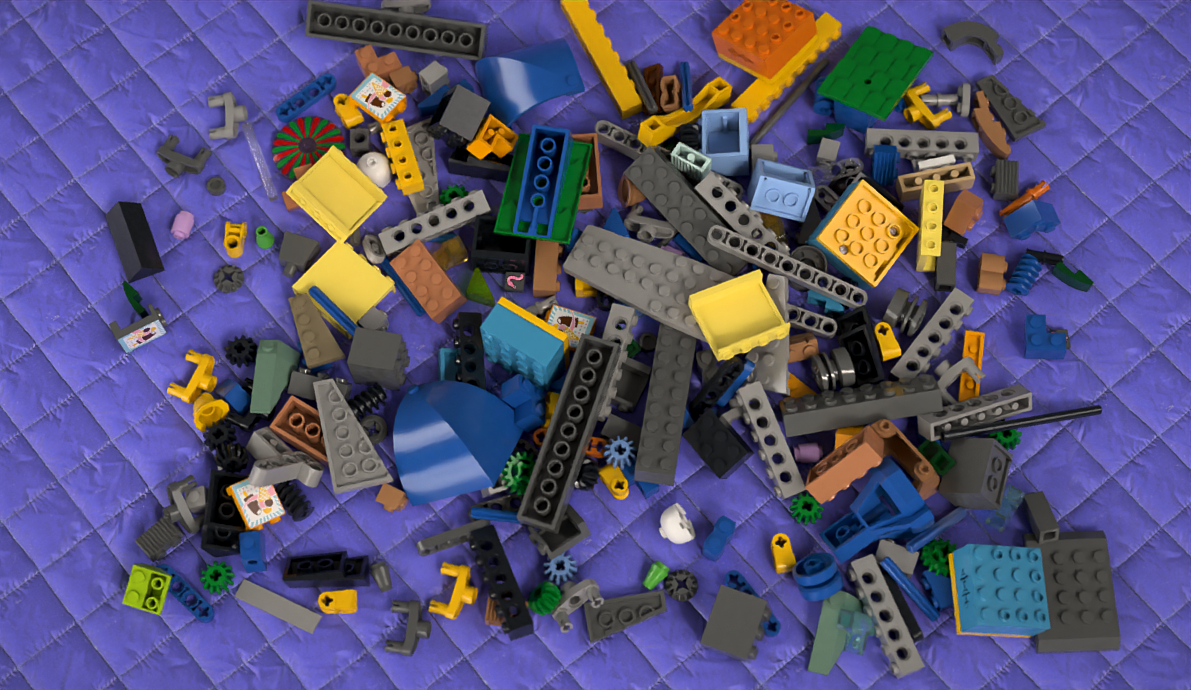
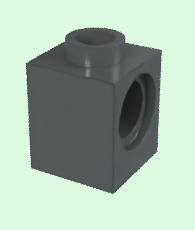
M363 127L350 129V151L352 157H362L364 154L371 152L369 129Z

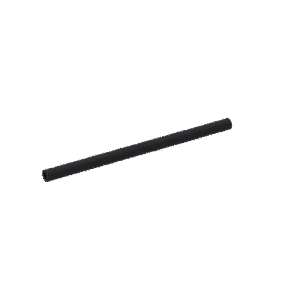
M1100 405L942 431L940 437L942 441H949L1100 415L1102 408Z

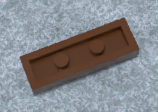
M660 63L644 68V80L658 107V111L653 114L663 110L660 103L663 93L660 87L663 77V66ZM643 102V113L646 116L651 115Z

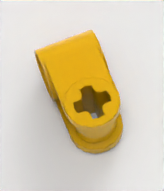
M338 94L334 97L335 111L347 130L364 122L359 109H353L349 106V98L346 94Z
M227 221L225 224L223 243L228 256L231 258H238L243 254L245 238L247 236L246 222L236 224Z
M885 322L878 323L874 328L873 334L880 360L883 362L901 356V349L895 339L891 326Z
M613 463L601 467L599 472L601 477L599 478L613 497L617 500H623L628 497V481L622 474L619 466L614 469Z
M778 533L773 537L770 546L775 571L777 574L792 571L796 564V559L789 537L786 534ZM777 541H780L782 544L784 543L783 548H780V545H776Z
M346 589L323 592L318 597L320 609L325 614L355 613L358 611L357 591ZM330 599L329 606H326L325 603Z

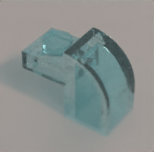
M1008 484L1004 490L1000 510H991L985 523L1002 533L1026 493Z
M840 608L836 628L847 631L843 650L864 655L867 636H873L874 634L871 618L860 612Z

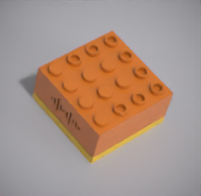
M744 0L711 32L719 58L771 85L819 39L813 12L788 0Z

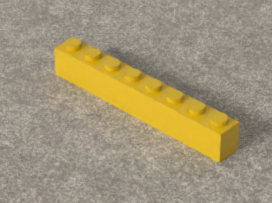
M560 0V7L621 119L623 120L642 112L643 100L641 95L636 93L633 80H629L626 67L620 64L617 51H613L610 38L605 37L604 28L601 23L597 22L595 11L589 8L588 0Z
M827 12L822 14L815 21L819 39L772 85L757 78L731 104L730 109L746 108L748 124L750 122L754 123L762 110L766 111L774 99H778L786 87H790L798 75L801 76L810 63L813 64L817 60L818 55L821 52L824 53L829 48L830 43L833 40L836 41L841 36L842 24Z

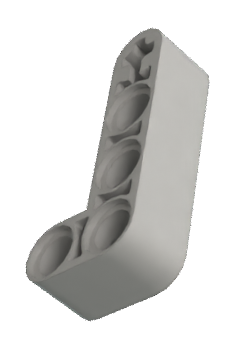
M295 451L255 461L248 482L256 487H265L298 479L306 486L314 488L318 486L325 468L308 454Z

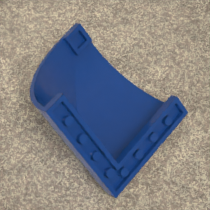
M563 37L480 59L475 65V73L482 96L491 102L487 109L488 115H493L512 131V123L532 108L563 95L570 96L585 92L577 63L568 42Z
M442 380L410 386L396 413L393 445L397 471L412 506L493 487L524 431L515 424V412L490 392L463 382Z

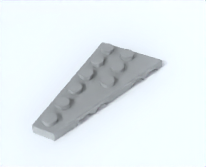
M331 378L313 382L335 495L394 482L334 380Z

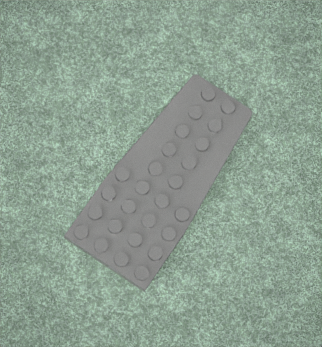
M593 225L586 226L563 264L564 272L665 325L705 342L707 340L688 306L689 295L736 278L688 257L629 237H623Z

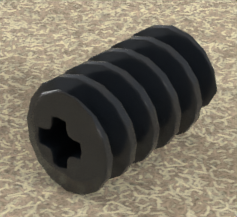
M375 383L373 387H368L367 391H362L360 395H355L354 399H349L348 406L358 422H360L359 415L366 418V411L373 414L372 407L379 410L378 403L385 406L387 395L384 389L378 383Z
M292 480L281 482L277 485L275 491L281 504H283L282 507L287 510L289 516H292L294 522L306 519L315 508H308L311 505V501L304 502L306 495L299 497L302 490H295L297 484L293 483L290 485Z

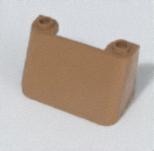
M881 419L870 426L884 441L883 457L892 455L915 480L911 484L923 500L939 490L941 478L890 420Z

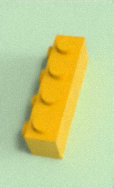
M403 118L382 124L383 132H380L382 142H387L388 147L385 148L388 159L392 158L393 163H390L392 173L397 174L398 179H395L397 189L402 190L403 196L425 190Z

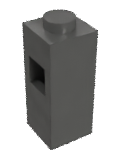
M941 241V256H936L934 291L952 292L956 286L957 243Z
M1043 491L1023 495L1022 509L1038 544L1058 540L1060 527Z

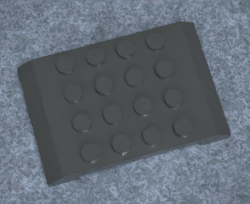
M1104 531L1059 532L1058 540L1038 544L1034 533H1024L1022 535L1023 547L1040 548L1050 621V629L1034 635L1036 654L1118 651L1120 649V630L1107 538Z

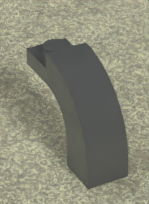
M961 21L953 23L942 30L940 39L949 51L966 44L975 45L985 52L994 65L1001 62L1004 54L1002 47L997 44L999 35L984 24L973 21Z

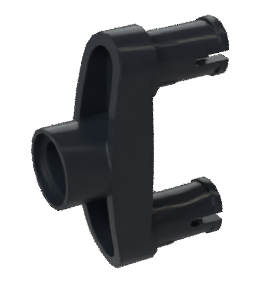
M247 377L245 378L246 383L243 382L242 388L252 392L254 380ZM275 407L270 414L250 413L249 409L247 415L242 416L229 411L227 413L229 416L226 415L225 422L238 426L243 431L250 432L261 418L270 421L274 415Z

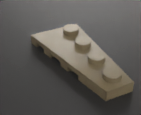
M305 293L288 298L308 369L344 359V353L308 294Z

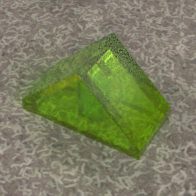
M477 267L467 287L466 297L470 301L494 307V297L479 267Z

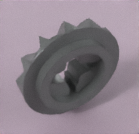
M226 264L222 268L219 267L218 271L214 273L213 281L218 290L231 293L237 291L242 286L244 274L234 264ZM224 274L231 276L233 283L228 279L225 280Z
M369 415L359 422L372 445L375 446L377 443L383 442V439L387 436L388 427L383 418ZM375 426L378 433H373L369 436L370 433L367 429H372Z
M683 569L675 570L669 574L666 580V590L673 599L687 601L697 592L698 582L692 572ZM686 580L685 586L687 589L682 587L676 591L678 587L677 581L682 582Z

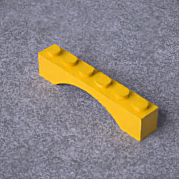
M719 76L707 83L693 98L692 111L685 112L683 107H681L677 111L664 116H651L640 123L637 139L646 147L657 146L680 132L681 125L697 122L699 118H702L703 110H717L727 104L730 99L732 86Z

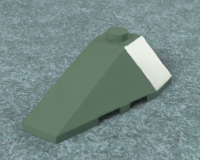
M260 339L256 357L250 413L270 414L280 399L283 389L288 387L292 371L299 368L301 354L280 340Z
M838 591L833 596L823 599L807 671L828 676L861 621L864 607L861 600L843 591Z

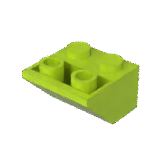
M145 563L134 564L122 604L161 615L172 575L161 568Z

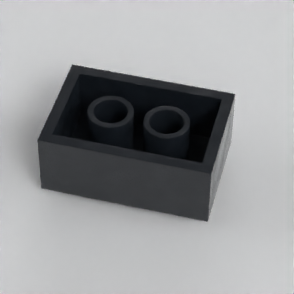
M710 408L682 434L719 479H727L754 454V451L717 409Z

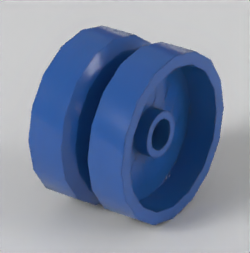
M824 552L809 555L797 562L792 569V574L798 583V589L804 600L820 601L829 598L841 590L843 586V579L837 570L836 560L830 553Z

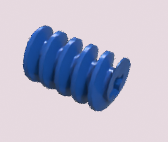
M821 75L816 79L813 111L824 116L831 115L833 113L832 110L835 109L834 100L817 93V90L828 75Z
M1023 254L1005 286L1006 290L1015 295L1028 296L1029 290L1033 287L1032 284L1036 281L1035 278L1039 276V272L1043 269L1038 259L1030 254Z

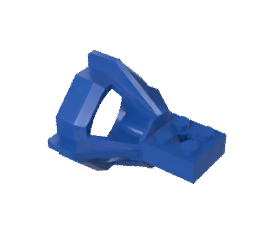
M887 455L882 458V462L877 467L871 468L869 472L870 480L852 505L850 504L849 506L851 512L819 534L840 563L850 559L872 541L875 542L878 539L914 538L935 523L931 509L926 505L901 469ZM881 494L887 501V503L890 505V507L893 509V511L896 513L895 515L892 516L886 504L882 500H879Z

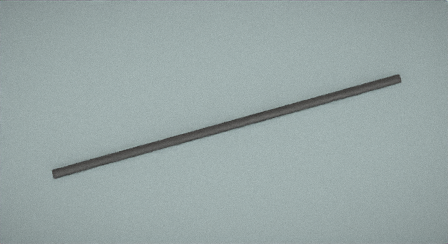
M826 58L819 63L750 140L749 153L751 144H758L829 64ZM674 236L669 239H662L655 247H666Z

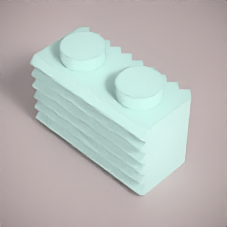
M681 142L677 144L671 153V163L678 170L680 169V171L687 173L690 177L693 176V178L700 180V182L711 170V158Z

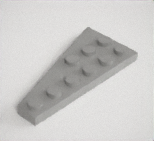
M432 117L406 128L425 190L408 194L416 215L425 211L427 213L431 212L435 206L440 205L434 138L430 137V133L426 131ZM387 142L383 143L385 148L388 147ZM433 218L430 225L437 226L439 219Z
M768 274L765 288L784 322L787 323V320H789V313L787 312V302L789 301L788 278ZM788 334L783 339L772 340L767 345H759L746 353L745 359L748 358L754 362L755 367L741 386H747L760 381L765 391L790 395V389L788 388V379H790V371H788V360L790 359Z

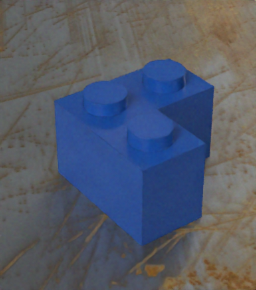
M1037 200L1028 202L1003 218L1011 238L1021 241L1028 239L1031 236L1030 234L1035 231L1052 232L1057 225L1061 224L1053 205Z
M1026 314L1024 320L1025 359H1064L1066 354V333L1046 332V315Z
M520 374L501 384V399L515 408V424L529 432L545 423V392L532 384Z

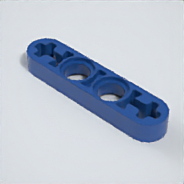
M329 73L322 75L276 109L278 120L282 123L292 121L335 90L337 82L334 75ZM311 90L319 91L316 96L309 95ZM297 100L304 101V104L300 107L294 105Z
M167 564L156 566L172 575L168 591L202 623H209L213 620L215 616L214 609ZM175 582H181L183 585L182 589L178 592L172 590ZM189 595L196 596V602L193 605L186 604V598ZM199 605L205 611L208 610L209 615L207 617L202 616V613L197 609Z
M731 570L726 574L724 583L727 587L737 590V585L734 582L729 583L730 576L733 578L737 577V584L741 587L738 591H749L752 596L760 598L740 572ZM771 613L768 622L770 625H776L775 632L767 630L768 624L766 622L763 626L765 629L764 635L770 638L777 636L781 629L779 620Z

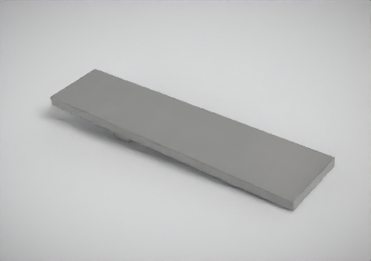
M246 579L243 580L234 596L312 635L322 618L321 615Z

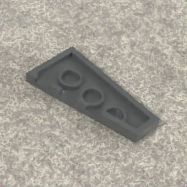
M990 75L976 82L975 86L979 91H984L985 97H988L990 108L1014 142L1046 127V123L1043 120L1040 121L1031 109H1027L1017 96L1014 97L1009 93V89L995 76Z
M663 590L605 599L604 603L600 604L598 608L592 607L591 602L584 603L590 644L667 612Z

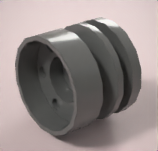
M805 245L798 247L789 256L824 273L827 272L828 263L826 256L820 249L814 246ZM786 263L784 270L787 272L791 271V266ZM800 272V277L806 280L809 279V274L807 272L804 274ZM818 279V285L821 283L822 279ZM788 280L789 286L797 291L807 292L810 290Z
M898 287L882 322L888 323L892 329L900 322L902 323L900 332L903 333L906 326L910 328L907 336L912 337L924 319L928 300L923 299L921 305L918 306L919 296H916L912 302H909L910 292Z
M845 347L831 349L830 359L825 352H821L819 356L818 354L811 355L812 376L821 394L828 390L835 391L836 382L840 388L855 385L853 364Z

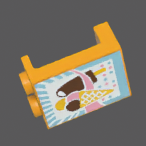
M373 72L348 96L349 106L353 109L361 108L379 121L381 128L382 124L394 121L395 117L399 113H403L407 107L406 95Z
M554 304L545 316L546 323L568 335L569 350L576 351L581 334L593 336L597 326L596 317Z
M247 478L226 488L228 495H232L246 525L245 532L249 530L259 531L264 528L263 524L269 522L272 525L281 521L280 516L286 514L273 485L256 487L251 485Z

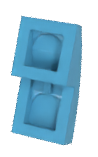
M809 290L807 304L825 307V315L830 312H835L840 316L843 315L845 308L839 302Z

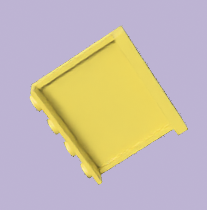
M334 145L286 191L302 209L341 245L388 197L381 188H378L367 175L363 174Z
M924 180L920 194L918 227L920 229L917 233L916 271L935 272L936 256H941L944 181Z
M337 241L292 288L297 296L307 293L319 314L350 339L352 335L309 295V289L317 286L358 325V321L390 291L396 292L395 282L389 276H383L376 265L373 264L371 266L361 253H355L349 243L345 242L341 245Z
M760 269L689 295L688 306L718 361L723 359L729 360L736 354L741 352L747 353L754 347L759 345L765 346L770 341L783 339L789 334L791 324L784 322L762 282L763 274Z

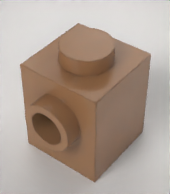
M409 65L389 73L391 85L401 93L408 94L418 88L416 82L419 80L415 70L411 71Z
M385 483L382 485L375 501L384 504L383 509L393 513L394 510L400 512L401 509H405L409 499L404 491Z

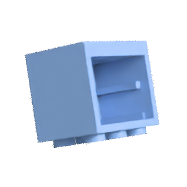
M747 109L703 110L702 118L698 119L700 129L699 152L712 159L711 171L723 177L750 175Z
M757 158L747 189L750 209L804 222L816 189L812 172Z

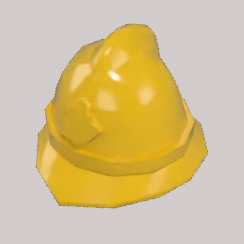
M205 392L201 394L193 405L195 427L201 432L207 431L206 426L213 427L212 421L217 425L220 420L224 421L226 415H228L227 413L230 411L228 403L221 399H214L210 393Z

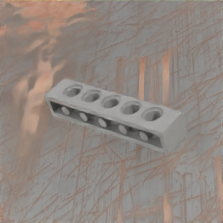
M867 128L865 134V156L871 158L874 145H881V143L897 146L900 158H907L909 160L917 158L929 160L954 155L955 160L972 162L976 161L979 154L978 133Z
M710 172L694 187V190L736 233L764 246L766 243H773L775 251L787 256L791 255L788 252L790 248L783 241L779 243L775 239L777 236L775 232L770 228L766 229L762 225L764 221L757 214L753 216L748 211L750 209L748 204L743 200L740 202L735 197L737 193L730 186L726 188L722 184L724 180L720 175ZM713 189H721L723 195L720 198L713 197ZM733 202L736 205V209L729 212L725 209V204ZM745 215L748 217L749 223L741 225L738 222V218ZM759 229L762 232V237L754 239L751 235L752 230ZM766 255L764 257L767 263L774 262L772 256Z
M475 189L470 191L466 197H456L445 206L444 204L437 205L431 212H421L416 215L417 218L412 220L405 219L399 222V225L392 228V226L382 229V233H379L378 236L386 255L390 258L403 252L417 239L425 243L472 223L476 220V215L493 214L483 190ZM468 203L474 204V208L471 211H465V206ZM456 211L457 215L455 218L449 219L447 217L448 213ZM433 218L439 219L437 226L430 225ZM415 226H422L420 233H413ZM398 233L405 234L402 241H396Z
M955 287L890 371L888 379L894 382L905 377L917 378L921 372L925 374L931 366L929 363L931 359L936 360L942 351L940 349L943 344L947 345L953 337L950 335L953 330L958 331L963 324V321H961L963 317H968L973 311L972 304L974 299ZM950 310H955L958 314H952ZM939 324H945L948 328H941ZM928 338H934L937 342L932 343ZM918 352L925 353L926 357L919 356ZM907 366L914 367L916 371H909Z
M612 303L602 339L620 342L622 351L598 417V421L605 422L606 417L610 416L612 406H610L611 398L614 399L616 396L617 387L615 385L622 376V369L620 368L622 362H626L628 355L626 348L633 339L631 331L638 322L635 308ZM619 324L626 325L623 330L616 329Z
M757 381L739 388L735 395L736 403L739 407L742 406L744 411L742 414L746 424L750 425L752 430L750 432L751 438L759 446V457L762 461L765 460L767 468H765L769 479H773L775 484L773 489L776 496L780 497L781 500H785L806 490L761 382ZM749 401H755L758 404V409H751ZM757 419H763L766 427H759L756 422ZM771 437L774 442L773 446L766 445L764 438ZM772 456H780L781 464H775L772 461ZM781 473H786L789 476L788 482L781 481Z
M1017 384L943 407V411L917 415L918 433L932 442L941 439L940 433L942 431L989 424L1032 410V392Z
M873 554L851 562L847 566V576L855 584V593L865 606L863 609L866 617L871 619L873 633L881 641V650L890 661L889 667L891 672L897 676V679L921 670L925 666ZM862 576L869 577L870 584L865 583L862 580ZM875 594L879 598V602L872 601L870 595ZM879 613L886 614L887 621L881 620ZM888 631L896 635V640L889 638ZM897 650L904 653V659H900L897 656Z

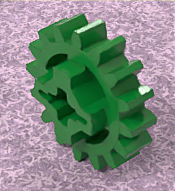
M516 452L513 456L510 455L505 468L501 472L504 473V477L501 480H506L507 483L504 487L510 486L511 493L517 490V495L523 493L525 495L537 461L532 460V454L527 456L526 452Z
M939 538L938 541L933 539L924 545L920 552L922 553L920 559L925 560L923 565L929 566V571H936L937 576L939 573H942L944 577L947 574L950 575L948 554L958 550L956 549L957 544H949L950 540L948 539L946 542H943L942 538Z

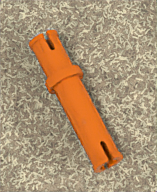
M1042 180L1032 189H1027L1025 194L999 211L1000 217L1006 214L1003 217L1005 218L1028 202L1038 200L1039 196L1050 190L1048 184L1043 187L1047 182Z

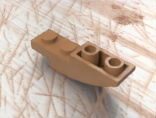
M977 91L973 99L975 109H973L971 115L973 126L988 150L999 160H1007L1009 154H1011V148L1009 143H1006L1005 128L1001 126L1000 121L994 122V116L989 111L988 97H985L984 91Z

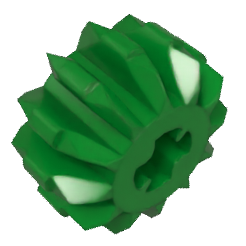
M455 184L454 188H451L448 185V190L442 189L439 201L441 202L440 204L445 206L456 197L463 198L468 196L469 192L465 191L464 186L458 188V185ZM468 203V204L465 206V210H466V211H468V205H469L470 203ZM450 211L455 216L456 211Z
M1018 429L988 434L987 438H994L1006 450H1009V448L1014 450L1016 445H1019L1021 442L1019 437H1021L1022 432L1017 431Z
M808 491L805 492V496L798 493L797 498L792 499L793 505H790L789 510L793 511L791 514L792 518L798 517L797 524L803 520L805 526L808 525L809 521L814 525L816 519H821L822 515L820 513L823 512L824 507L820 506L821 504L813 496L809 497ZM803 506H805L806 508L810 507V511H808L807 509L803 510Z
M214 560L212 567L210 564H207L208 570L201 571L202 575H204V577L200 578L201 583H204L203 588L205 590L209 589V593L212 595L215 592L221 595L223 589L229 592L227 586L234 585L231 579L235 578V574L231 572L232 567L226 566L224 561L219 564Z
M540 582L529 593L530 597L527 599L528 606L534 613L542 617L546 614L549 615L551 610H555V606L559 604V600L562 597L561 591L551 582Z

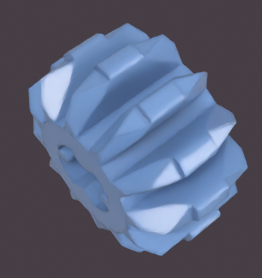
M616 436V441L610 438L609 444L604 446L606 451L603 455L607 458L606 463H613L614 469L620 465V468L623 470L624 464L630 467L632 465L631 461L636 460L634 454L637 453V448L633 447V441L627 442L628 437L626 436L623 440H620V436ZM618 450H621L623 455H619Z
M563 552L561 556H557L552 560L547 557L548 562L544 563L543 566L546 568L544 575L549 576V582L556 579V585H559L560 580H563L565 584L567 583V578L570 580L574 579L572 573H577V568L574 567L577 565L576 560H571V554L565 557V552ZM561 565H564V570L561 571L560 569V571H557V566L561 567Z

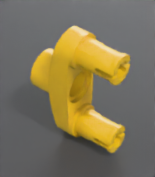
M923 81L913 88L910 87L903 96L907 105L903 110V114L909 123L918 120L927 129L934 130L942 122L952 118L951 111L947 112L948 108H944L936 114L929 110L919 98L920 94L930 91L929 85H926L927 83Z
M192 349L188 351L191 355L186 354L185 359L186 361L198 364V367L187 387L185 388L172 382L170 386L173 388L168 387L167 389L168 394L179 397L182 401L189 404L193 403L203 390L212 392L217 384V377L211 375L215 364L214 357L209 354L203 355Z
M443 562L442 566L444 568L441 567V574L457 577L451 601L446 604L431 600L430 604L432 606H429V612L444 615L445 618L455 620L461 612L464 603L471 605L475 603L478 588L469 586L471 578L470 566L463 564L458 566Z

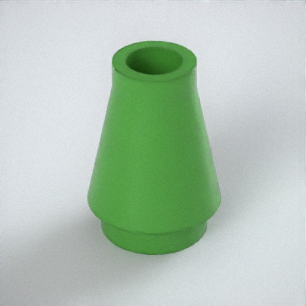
M264 226L258 227L256 229V244L262 249L272 247L275 241L273 234Z
M657 560L655 563H652L642 584L652 591L656 585L668 576L667 573L670 569Z

